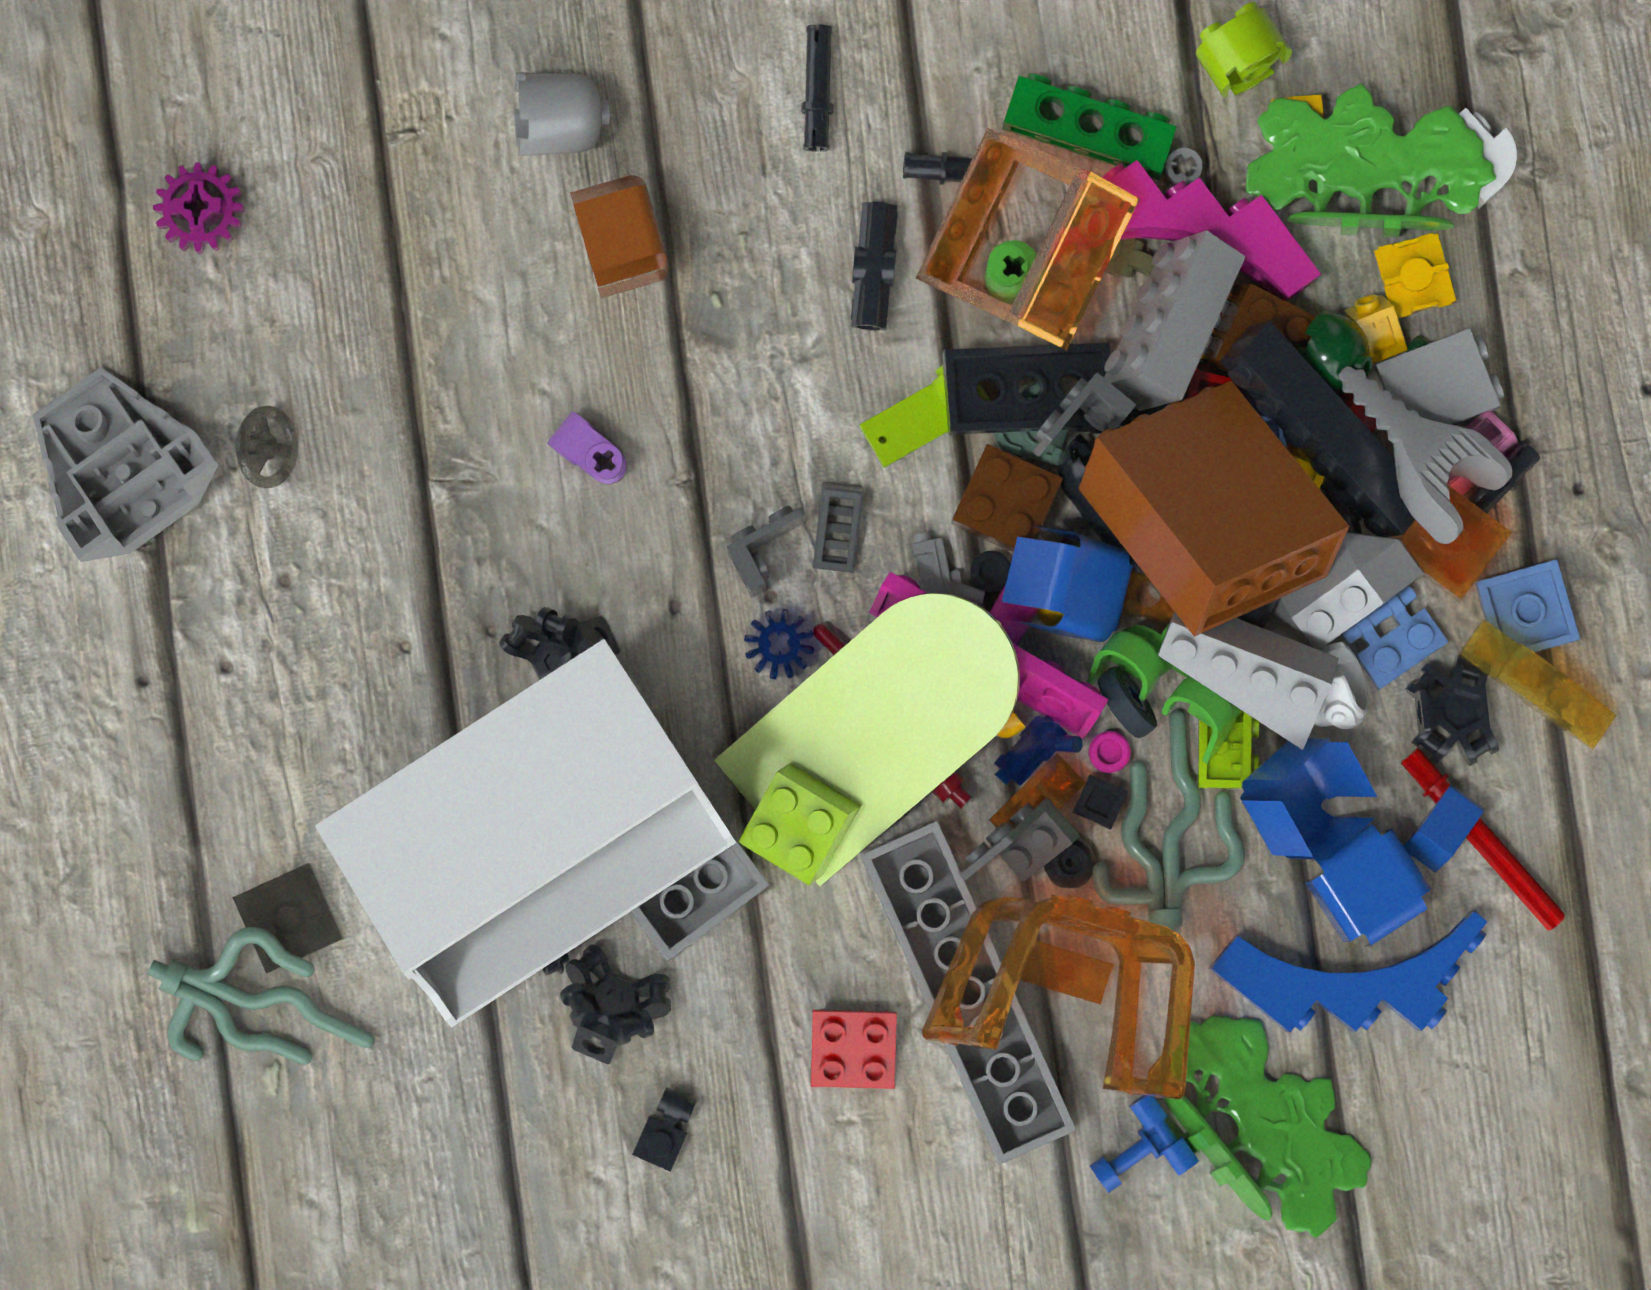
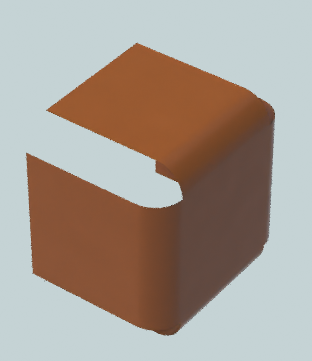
M629 175L570 192L598 287L660 269L653 273L598 288L601 298L660 282L666 278L669 272V263L648 189L642 178Z

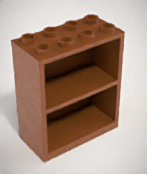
M1232 381L1217 387H1206L1194 397L1184 401L1171 402L1163 410L1151 415L1142 414L1130 424L1116 430L1110 428L1103 431L1094 441V448L1085 466V472L1079 486V490L1194 637L1326 578L1349 529L1347 522Z

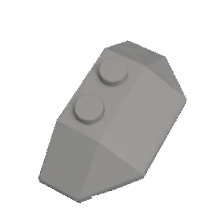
M1347 532L1328 576L1277 599L1266 623V630L1320 650L1425 572L1400 538H1386Z

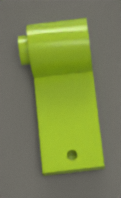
M943 365L935 370L938 377L930 385L859 424V428L883 468L948 432ZM979 382L977 384L978 395L983 400L990 401Z

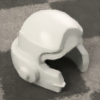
M1338 642L1329 644L1321 649L1325 653L1338 657L1339 660L1332 685L1315 721V725L1318 727L1334 725L1340 729H1351L1363 722L1364 716L1367 714V689L1362 669L1356 656L1345 643Z

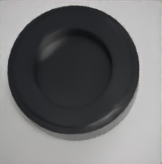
M985 551L979 554L973 560L970 568V577L975 587L985 591V593H996L1003 590L1010 570V561L1005 555L997 551Z

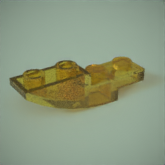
M1485 620L1479 622L1457 654L1524 700L1523 703L1591 750L1595 748L1617 716L1553 665L1522 643L1518 644Z

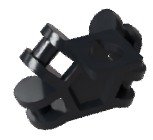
M549 607L542 608L538 612L536 619L525 615L516 616L512 622V632L504 634L499 642L500 647L507 654L528 660L539 680L592 647L593 643L590 637L593 636V629L601 634L615 655L620 653V649L602 616L579 622L576 618L569 615L560 618L556 610ZM526 639H533L539 641V643L534 647Z
M1457 654L1452 665L1450 679L1438 669L1426 663L1421 669L1423 675L1415 684L1410 683L1405 688L1406 692L1415 699L1418 733L1411 743L1416 747L1420 745L1425 747L1433 754L1431 759L1436 763L1448 753L1456 742L1468 766L1476 764L1477 757L1488 751L1491 755L1499 751L1497 740L1490 729L1486 694V681L1490 663L1481 661L1479 665L1466 661V656ZM1461 677L1473 680L1474 687L1460 683ZM1437 684L1444 689L1434 699L1429 693ZM1437 725L1450 734L1444 741L1432 733ZM1478 729L1480 737L1469 742L1466 735Z
M594 944L589 945L583 951V957L580 960L572 959L566 965V973L572 984L560 992V998L564 1005L570 1006L572 1009L570 1019L573 1025L578 1027L572 1049L605 1064H610L617 1045L629 1043L631 1037L639 1035L641 1038L652 1036L654 1034L652 1019L664 1017L671 1011V1000L666 997V993L670 990V978L664 974L649 975L638 982L627 980L612 973L606 955ZM590 972L599 979L595 984L591 980ZM639 997H650L639 1003ZM592 1037L600 1039V1044L605 1049H595L589 1046L585 1040H591Z

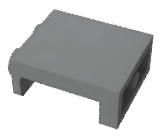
M1470 328L1383 361L1375 366V371L1383 391H1390L1392 400L1403 401L1406 410H1416L1420 417L1441 423L1455 425L1483 413L1498 410L1501 406L1498 399L1504 397L1497 375L1489 376L1483 360L1489 358L1481 335L1473 337Z

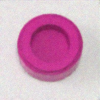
M1113 731L1098 734L1091 741L1088 749V757L1092 766L1098 771L1108 774L1123 769L1128 763L1131 753L1129 743L1125 737Z

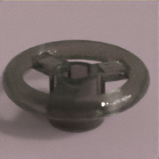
M269 405L260 406L248 413L239 427L236 438V457L243 475L250 483L265 489L279 486L290 476L296 464L298 455L297 433L292 421L281 409ZM267 418L275 420L280 425L286 444L278 443L276 438L270 434ZM275 456L284 458L281 467L276 473L271 476L260 474L267 460L273 459Z

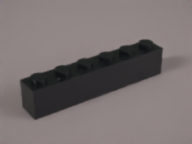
M1271 321L1248 326L1220 360L1221 364L1229 371L1230 379L1239 387L1244 388L1253 397L1258 410L1274 420L1283 430L1284 438L1306 455L1310 460L1312 469L1320 476L1327 478L1338 490V497L1359 513L1364 519V525L1371 533L1386 538L1404 535L1415 519L1400 497L1395 458Z

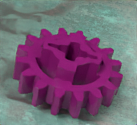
M195 162L193 172L188 173L183 165L178 167L179 178L174 179L168 174L164 177L170 185L167 190L156 189V194L163 199V203L153 205V210L164 217L155 223L159 229L170 228L165 235L168 242L172 243L180 238L179 248L181 251L186 252L191 244H194L195 251L198 254H203L205 244H210L215 251H218V240L223 237L231 242L233 237L229 233V229L231 227H242V223L235 218V214L245 212V207L241 203L234 202L235 199L242 195V192L238 187L228 189L233 181L232 177L226 174L219 179V169L215 165H212L207 173L204 172L200 162ZM207 183L221 190L225 199L211 197ZM189 185V189L180 198H175L180 190ZM201 197V200L208 209L201 210L200 217L197 219L190 208L197 207L198 200ZM173 218L186 219L189 222L190 234L178 228ZM217 219H223L214 230L209 232V227Z

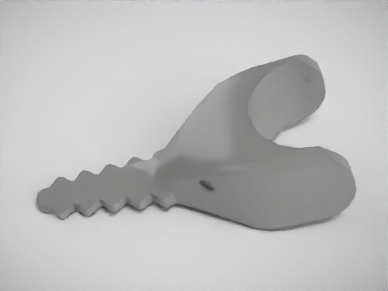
M1345 367L1338 375L1343 384V392L1354 395V404L1365 406V415L1376 418L1377 429L1387 430L1388 440L1393 443L1399 493L1409 512L1435 541L1442 544L1453 542L1463 531V521L1456 508L1450 502L1449 489L1447 487L1449 476H1460L1469 479L1477 486L1497 490L1503 487L1512 477V467L1509 461L1480 433L1472 429L1422 418L1416 410H1406L1403 401L1392 400L1390 391H1381L1376 380H1367L1364 370Z

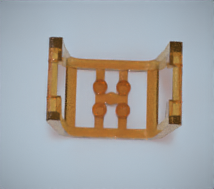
M1051 895V898L1034 902L1022 898L996 897L983 902L972 913L924 1024L922 1036L928 1041L954 1046L965 1044L983 1049L997 1050L1016 988L1040 928L1043 924L1104 941L1111 945L1117 953L1119 970L1113 1030L1102 1089L1130 1095L1181 1099L1185 1094L1195 970L1193 954L1184 938L1168 927L1131 917V912L1109 906H1106V909L1093 906V901L1071 895H1068V898ZM993 921L1019 922L974 1028L969 1026L963 1027L964 1021L960 1010V1003L991 923ZM1141 963L1172 965L1162 1055L1148 1070L1147 1079L1132 1077Z

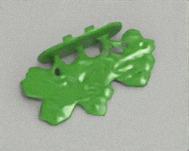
M1360 83L1353 88H1349L1336 98L1333 114L1327 119H1323L1305 101L1286 98L1274 99L1268 105V110L1257 119V124L1262 130L1263 137L1273 145V150L1248 164L1246 192L1250 195H1257V197L1262 194L1274 211L1281 210L1295 198L1306 197L1315 206V211L1293 213L1287 219L1291 223L1341 227L1340 235L1357 236L1358 228L1382 229V237H1399L1401 229L1446 230L1454 228L1453 222L1449 219L1422 216L1420 211L1429 203L1440 199L1448 209L1458 214L1470 213L1479 205L1481 188L1496 180V175L1493 172L1494 165L1483 158L1484 141L1478 137L1474 130L1466 127L1464 119L1451 106H1444L1423 115L1407 135L1399 136L1393 132V116L1384 107L1375 106L1372 95ZM1427 176L1435 177L1437 182L1430 193L1421 191V198L1416 197L1418 185ZM1311 179L1317 181V193L1309 189V181ZM1404 181L1412 184L1410 193L1404 190L1402 185ZM1444 184L1448 185L1449 191L1447 194L1438 195V190ZM1381 188L1396 189L1407 200L1404 215L1372 214V195ZM1338 191L1351 198H1357L1361 202L1360 213L1326 212V206L1333 193Z
M1212 1015L1201 1025L1190 1020L1183 1025H1177L1176 1035L1178 1044L1166 1055L1165 1069L1173 1079L1181 1083L1189 1082L1194 1084L1197 1104L1195 1107L1188 1098L1172 1087H1164L1162 1095L1172 1114L1189 1134L1184 1139L1193 1153L1202 1150L1215 1167L1210 1172V1175L1218 1185L1222 1186L1228 1183L1245 1205L1257 1216L1267 1221L1271 1219L1273 1215L1272 1207L1263 1190L1277 1192L1282 1201L1281 1218L1286 1230H1293L1299 1233L1308 1231L1313 1237L1317 1238L1337 1220L1333 1190L1338 1188L1343 1191H1349L1354 1188H1364L1368 1179L1367 1171L1371 1168L1369 1153L1351 1135H1340L1325 1131L1324 1121L1329 1117L1330 1112L1335 1109L1332 1079L1313 1078L1310 1082H1305L1301 1076L1283 1074L1276 1082L1269 1081L1264 1076L1269 1046L1263 1024L1259 1020L1247 1018L1233 1020L1227 1016ZM1200 1069L1203 1071L1202 1080L1197 1082L1194 1073ZM1213 1074L1219 1080V1089L1215 1097L1211 1101H1207V1097L1211 1094L1208 1090H1205L1209 1076ZM1223 1098L1229 1101L1228 1106L1219 1107L1217 1102ZM1211 1111L1227 1113L1237 1123L1239 1128L1238 1136L1228 1145H1225L1205 1120ZM1238 1150L1245 1151L1248 1155L1261 1161L1263 1166L1256 1182L1234 1156ZM1281 1173L1286 1175V1181L1282 1184H1277L1273 1181Z

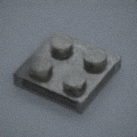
M311 863L300 866L232 897L246 928L257 927L265 929L279 940L285 950L301 958L344 940ZM253 944L266 974L282 968L271 960L261 946Z

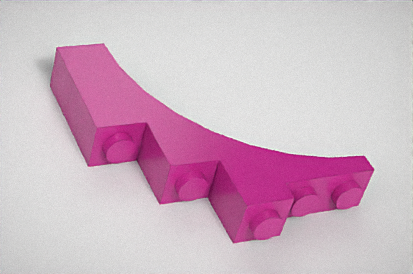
M1138 160L1126 168L1120 163L1102 177L1105 183L1096 194L1099 199L1092 202L1079 213L1082 217L1080 221L1071 227L1067 222H1064L1047 235L1050 242L1042 251L1043 256L1052 266L1077 251L1108 241L1135 238L1176 241L1207 230L1246 256L1240 268L1241 272L1256 282L1263 290L1286 302L1309 287L1321 275L1262 194L1250 203L1245 197L1225 212L1200 177L1189 185L1182 180L1163 195Z

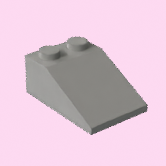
M736 841L734 845L630 911V913L665 961L668 962L766 889L769 884Z

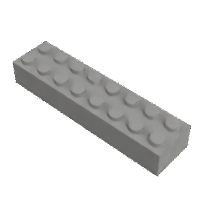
M938 821L860 855L997 1163L1001 1165L1076 1131L967 885L959 875L961 872Z

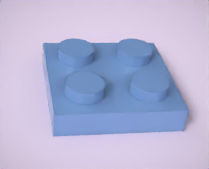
M1557 559L1475 583L1498 663L1580 640Z

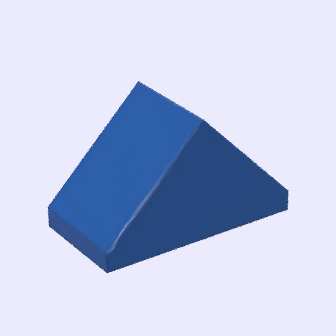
M1451 784L1403 846L1411 856L1436 873L1453 857L1485 808Z

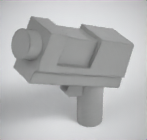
M930 532L914 535L915 543H911L913 557H916L920 589L926 593L956 595L982 606L985 591L961 584V575L958 570H953L949 573L942 538L931 539Z

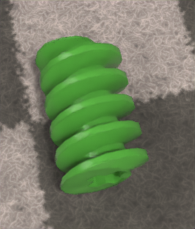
M1017 240L1005 241L994 248L989 256L985 274L986 288L991 297L1000 303L1009 305L1021 303L1030 297L1035 290L1040 272L1039 258L1034 249L1026 243ZM1006 268L1011 272L1016 268L1020 270L1019 277L1015 274L1007 277L1005 275Z

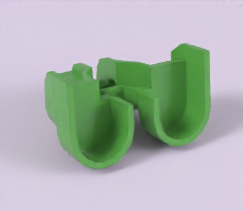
M1133 625L1121 632L1114 633L1095 656L1087 682L1093 685L1110 663L1113 662L1142 681V690L1139 698L1144 701L1156 687L1160 677L1171 668L1186 677L1167 699L1161 713L1167 716L1178 701L1187 702L1190 704L1187 712L1213 728L1212 736L1202 759L1203 762L1208 764L1222 743L1227 739L1240 713V709L1158 656L1168 626L1161 635L1144 625Z

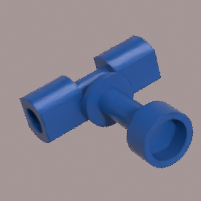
M1148 1091L1128 1105L1143 1126V1128L1137 1131L1141 1140L1110 1162H1107L1102 1156L1089 1167L1105 1190L1110 1193L1122 1184L1118 1176L1150 1153L1156 1159L1164 1155L1178 1176L1192 1168L1199 1160L1182 1136L1176 1137L1164 1120L1168 1117L1152 1093Z

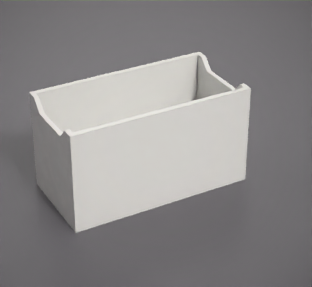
M605 639L315 825L402 973L408 980L413 978L430 997L451 1027L736 843Z

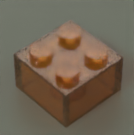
M1447 484L1450 502L1456 508L1463 521L1462 533L1453 542L1442 544L1435 541L1415 520L1401 538V541L1425 572L1422 575L1457 602H1460L1508 540L1512 532Z

